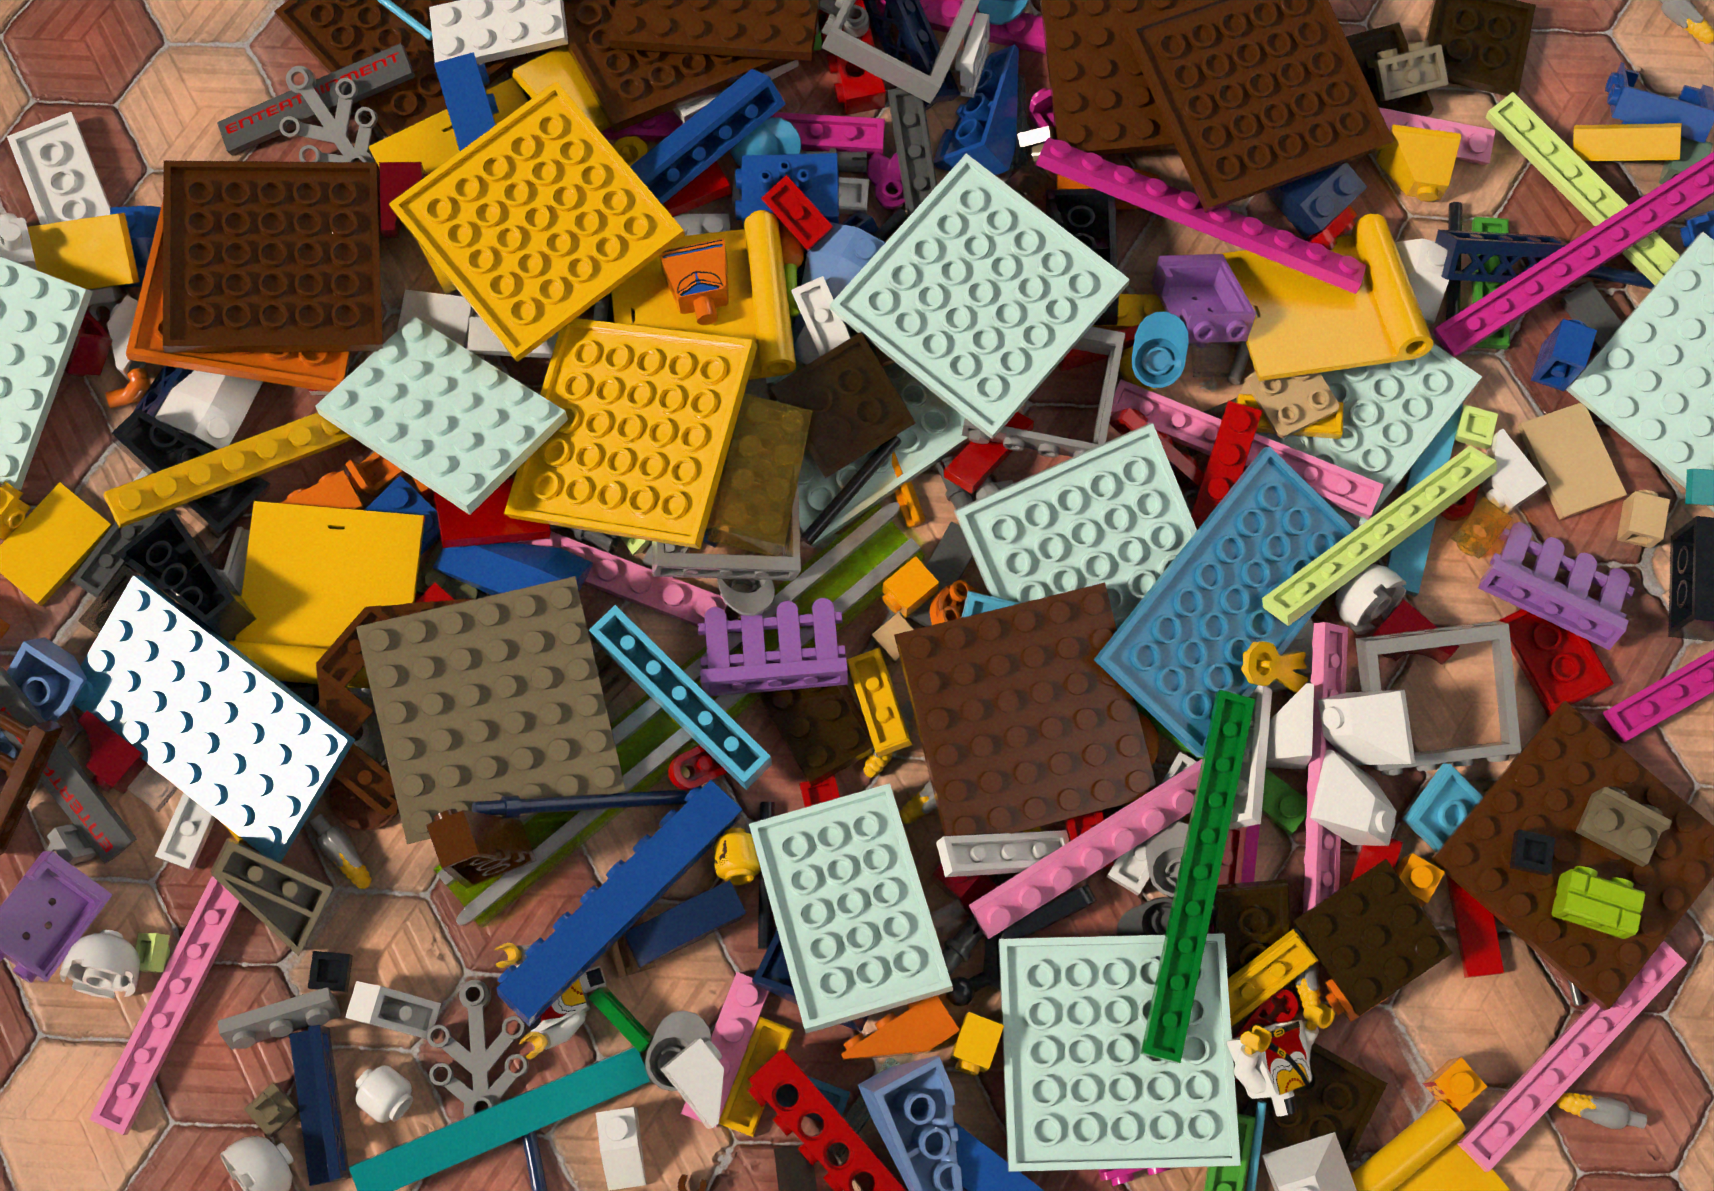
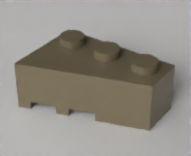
M228 837L210 871L211 875L298 956L333 890L329 883L283 862L271 859Z

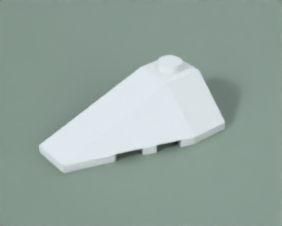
M194 370L171 389L155 418L179 431L180 434L192 441L199 442L209 448L210 451L218 450L231 443L263 381Z

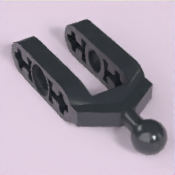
M1089 885L1082 886L1031 912L992 938L988 939L985 937L983 972L969 979L965 977L953 978L951 980L953 991L946 993L949 1002L961 1007L968 1005L973 1000L975 992L987 986H991L1001 992L999 939L1027 938L1090 906L1097 900Z

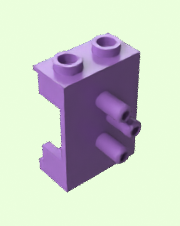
M1223 254L1159 256L1151 284L1165 311L1176 315L1184 322L1188 330L1189 343H1194L1198 348H1205L1211 342L1247 341L1256 312Z
M43 851L0 906V962L3 958H6L16 965L13 972L29 983H32L35 979L48 982L67 956L70 948L81 938L113 894L53 851Z

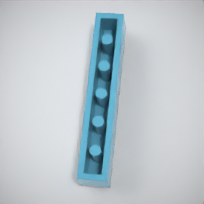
M616 605L589 629L593 641L745 790L772 765L771 756Z

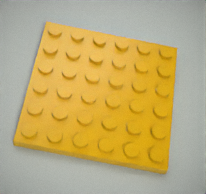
M557 81L389 203L393 212L516 362L520 361L685 236L683 228Z
M575 318L559 331L540 393L542 397L565 410L568 420L517 469L504 514L513 519L701 549L758 345L751 339Z

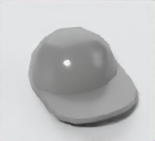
M717 579L718 588L724 602L731 609L742 615L755 616L762 614L771 607L775 599V589L772 580Z
M1182 822L1172 823L1146 841V859L1152 884L1160 893L1171 898L1174 897L1188 830V824Z
M684 1010L673 1012L663 1018L657 1027L647 1050L645 1066L649 1078L659 1088L677 1091L660 1068L695 1039L701 1038L704 1043L712 1040L710 1029L701 1017Z

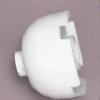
M1371 564L1337 590L1335 605L1340 618L1357 635L1370 632L1375 628V626L1370 624L1373 619L1382 615L1385 620L1399 605L1406 593V589L1402 586L1407 585L1406 581L1386 566Z
M103 930L100 933L80 938L70 948L63 960L60 979L64 982L66 977L73 981L72 988L74 990L91 996L114 998V991H126L124 997H128L136 991L140 975L139 955L136 949L127 940L123 939L122 934L113 930Z
M244 1137L220 1153L221 1159L232 1179L237 1180L243 1191L290 1190L292 1173L289 1164L294 1162V1159L282 1142L275 1146L264 1137Z

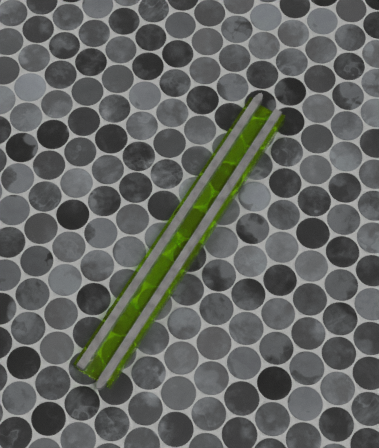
M893 502L885 507H881L880 504L876 505L804 564L794 581H784L776 587L775 599L771 607L762 613V617H777V607L784 601L795 603L798 608V615L813 614V603L819 598H827L833 603L834 612H842V623L835 624L837 634L884 595L883 583L915 556L921 562L925 559V554L920 550L919 545L912 538L908 539L892 522L899 512V503ZM814 626L799 627L801 649L816 648ZM778 629L764 630L765 652L780 651ZM742 632L728 633L729 655L743 654ZM706 646L680 666L701 689L700 657H707ZM763 692L709 697L734 719L760 698L759 695ZM648 694L610 724L626 791L619 793L647 792L668 774L669 765L676 756L699 746ZM626 808L533 813L513 818L522 821L536 861L468 889L444 871L439 864L433 870L464 906V909L457 917V924L466 926L476 921L483 928Z

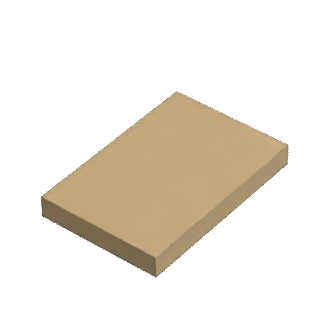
M1582 403L1519 424L1518 430L1537 472L1547 483L1544 487L1559 520L1617 501L1627 495L1587 407Z

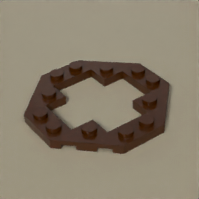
M472 599L365 607L316 662L320 713L352 737L374 712L373 709L346 688L365 666L356 629L357 626L466 602ZM353 743L335 772L334 777L381 816L400 814L390 772Z

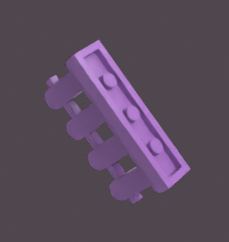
M1517 522L1513 524L1510 530L1503 528L1498 538L1505 541L1500 555L1495 553L1489 563L1491 566L1481 578L1478 588L1610 650L1624 634L1629 620H1626L1627 614L1621 612L1624 598L1629 600L1635 589L1628 586L1630 582L1628 573L1620 568H1613L1608 575L1596 571V559L1588 553H1580L1575 560L1563 555L1565 547L1557 538H1547L1542 545L1530 540L1532 530L1525 523ZM1526 552L1537 556L1533 570L1522 565ZM1559 567L1570 572L1566 585L1555 581ZM1591 583L1602 587L1598 601L1587 596Z
M827 598L817 599L812 606L813 614L798 615V608L791 601L781 602L776 610L777 617L763 618L762 614L755 616L741 614V620L727 621L726 613L722 608L712 607L708 609L705 613V623H698L699 635H706L707 657H700L702 690L708 696L848 685L845 645L837 646L835 625L842 623V612H834V605ZM814 626L816 648L801 649L799 627ZM778 629L780 651L765 652L764 630ZM742 632L743 654L729 655L728 633Z

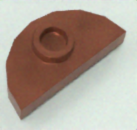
M333 776L329 785V802L333 814L345 826L358 831H372L387 825L396 816V814L381 816Z

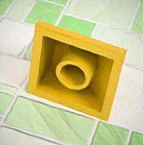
M1393 124L1390 133L1394 142L1390 147L1378 151L1377 163L1406 196L1417 197L1418 200L1425 202L1441 200L1450 184L1461 141V134Z

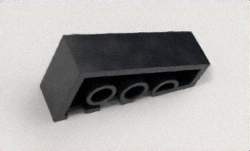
M1096 189L1046 190V215L1118 270L1115 197ZM1119 296L1093 325H1117Z
M138 408L111 433L112 441L148 475L212 452L199 442L192 441L180 434L179 431ZM253 477L182 504V506L219 540L253 507L254 501H259L269 491L271 483L260 477Z
M173 509L115 553L137 573L227 642L256 620V617L196 530Z

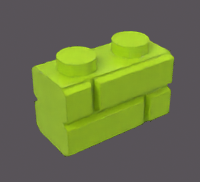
M1575 866L1574 869L1561 874L1556 890L1557 896L1555 897L1551 913L1553 917L1622 939L1636 935L1645 893L1644 891L1634 889L1633 882L1623 878H1611L1609 881L1597 877L1598 872L1584 866Z

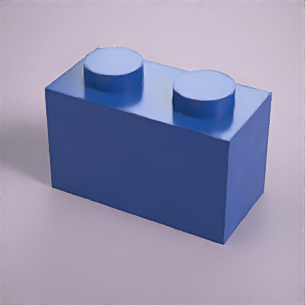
M1563 319L1542 343L1531 380L1564 392L1586 368L1597 330L1587 327L1584 322L1579 320Z

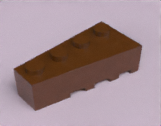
M449 809L435 815V821L426 825L441 868L466 889L536 861L521 820L503 819L500 816L466 810L457 812L456 809Z

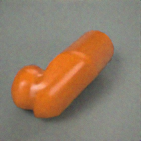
M135 368L130 370L127 374L130 382L126 387L106 392L110 408L139 402L151 386V379L147 378L146 369Z

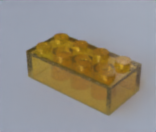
M744 393L721 474L707 540L770 556L779 555L786 542L813 411Z

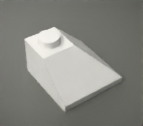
M1423 238L1395 242L1424 319L1427 323L1433 324L1449 280L1441 277L1448 250L1436 244L1435 241Z
M1306 683L1270 719L1266 768L1306 769L1312 757L1314 684Z
M1405 690L1346 692L1318 700L1323 736L1345 759L1354 765L1415 763Z
M1326 750L1310 818L1352 845L1389 846L1391 834L1395 827L1397 811L1372 776L1335 751Z
M1335 1132L1262 1155L1275 1191H1357Z

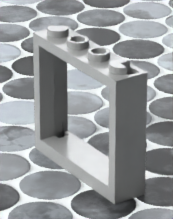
M836 0L834 6L840 8L837 16L830 13L822 29V33L826 34L827 37L821 48L930 104L941 88L980 0L962 1L929 75L842 31L856 0Z
M1091 327L1072 348L1108 355L1092 443L1004 426L992 440L966 418L961 436H966L970 441L978 444H988L989 441L1003 443L1005 448L1015 451H1022L1024 448L1038 450L1040 455L1052 458L1059 455L1075 457L1106 443L1125 333Z
M744 441L732 443L729 446L724 467L781 469L783 556L665 552V543L652 541V577L794 581L800 573L797 448L779 447L778 443H772L766 447L752 446L751 443Z
M1491 621L1355 638L1361 692L1381 691L1379 654L1483 641L1492 642L1501 742L1415 752V763L1369 765L1370 767L1381 771L1382 775L1390 776L1402 774L1403 768L1416 767L1418 771H1431L1439 769L1438 764L1452 762V766H1470L1474 764V759L1487 758L1489 762H1501L1509 760L1510 754L1522 753L1508 623Z

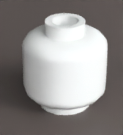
M380 1066L374 1071L367 1069L359 1077L355 1085L358 1089L355 1098L357 1106L379 1123L399 1120L413 1102L411 1083L390 1066Z

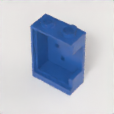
M1623 62L1620 63L1617 73L1611 72L1606 83L1605 92H1608L1607 104L1610 105L1612 118L1622 120V124L1682 123L1681 137L1705 143L1714 124L1713 87L1702 85L1701 89L1684 85L1677 100L1633 88L1639 72L1626 69Z
M837 153L742 156V168L735 170L736 189H742V200L735 201L736 221L742 220L743 229L745 219L754 211L766 210L774 214L761 198L786 175L829 222L839 224V167Z

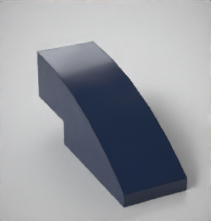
M729 880L626 932L624 937L638 967L641 968L705 939L707 935L740 921L746 914V911Z

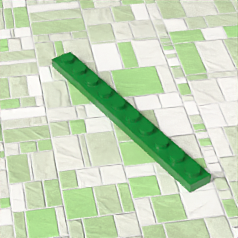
M1219 690L1216 693L1141 1049L1142 1055L1176 1064L1181 1063L1255 703L1253 698Z

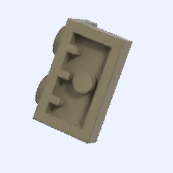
M1428 40L1409 44V51L1398 54L1397 48L1377 52V59L1368 61L1367 66L1368 69H1375L1380 101L1449 85L1442 45L1429 46Z
M1603 787L1591 794L1575 832L1643 867L1649 863L1661 833L1670 828L1672 821L1662 816L1663 813L1658 808L1648 804L1641 805L1631 800L1629 795L1619 788Z

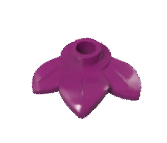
M874 152L870 157L867 173L869 180L876 186V200L886 209H897L905 204L897 153L889 159L879 152ZM895 188L898 190V193L892 195L886 189Z

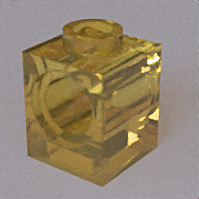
M1483 497L1451 539L1457 543V547L1463 553L1480 559L1489 551L1513 517ZM1473 525L1481 526L1486 532V537L1477 535Z

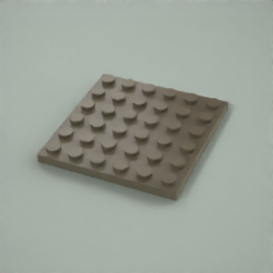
M575 576L356 627L407 844L431 839L426 825L435 821V815L449 809H456L457 812L462 810L472 812V804L476 801L501 800L502 796L518 795L520 799L598 794L611 795L626 791Z

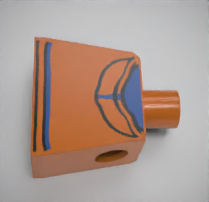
M724 238L668 249L660 254L663 275L681 314L695 312L697 323L700 325L715 323L718 320L716 308L729 304L728 260Z

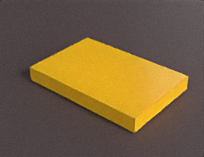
M562 45L513 69L512 78L531 98L557 81L600 132L611 127L566 45Z
M125 213L27 227L38 271L85 289L140 282Z
M59 482L25 518L23 523L0 545V573L42 607L93 552L112 525Z

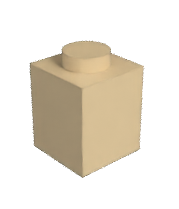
M1639 490L1631 494L1623 501L1617 540L1647 548H1652L1664 539L1670 499L1659 497L1658 493L1650 490Z

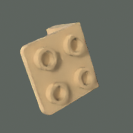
M1256 372L1246 377L1240 394L1253 395L1279 438H1285L1335 414L1339 408L1338 401L1321 373L1258 381Z

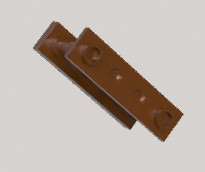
M0 710V728L20 738L23 744L20 754L16 759L0 751V768L6 771V776L8 777L4 788L0 791L1 855L5 853L64 726L53 720H48L29 727Z

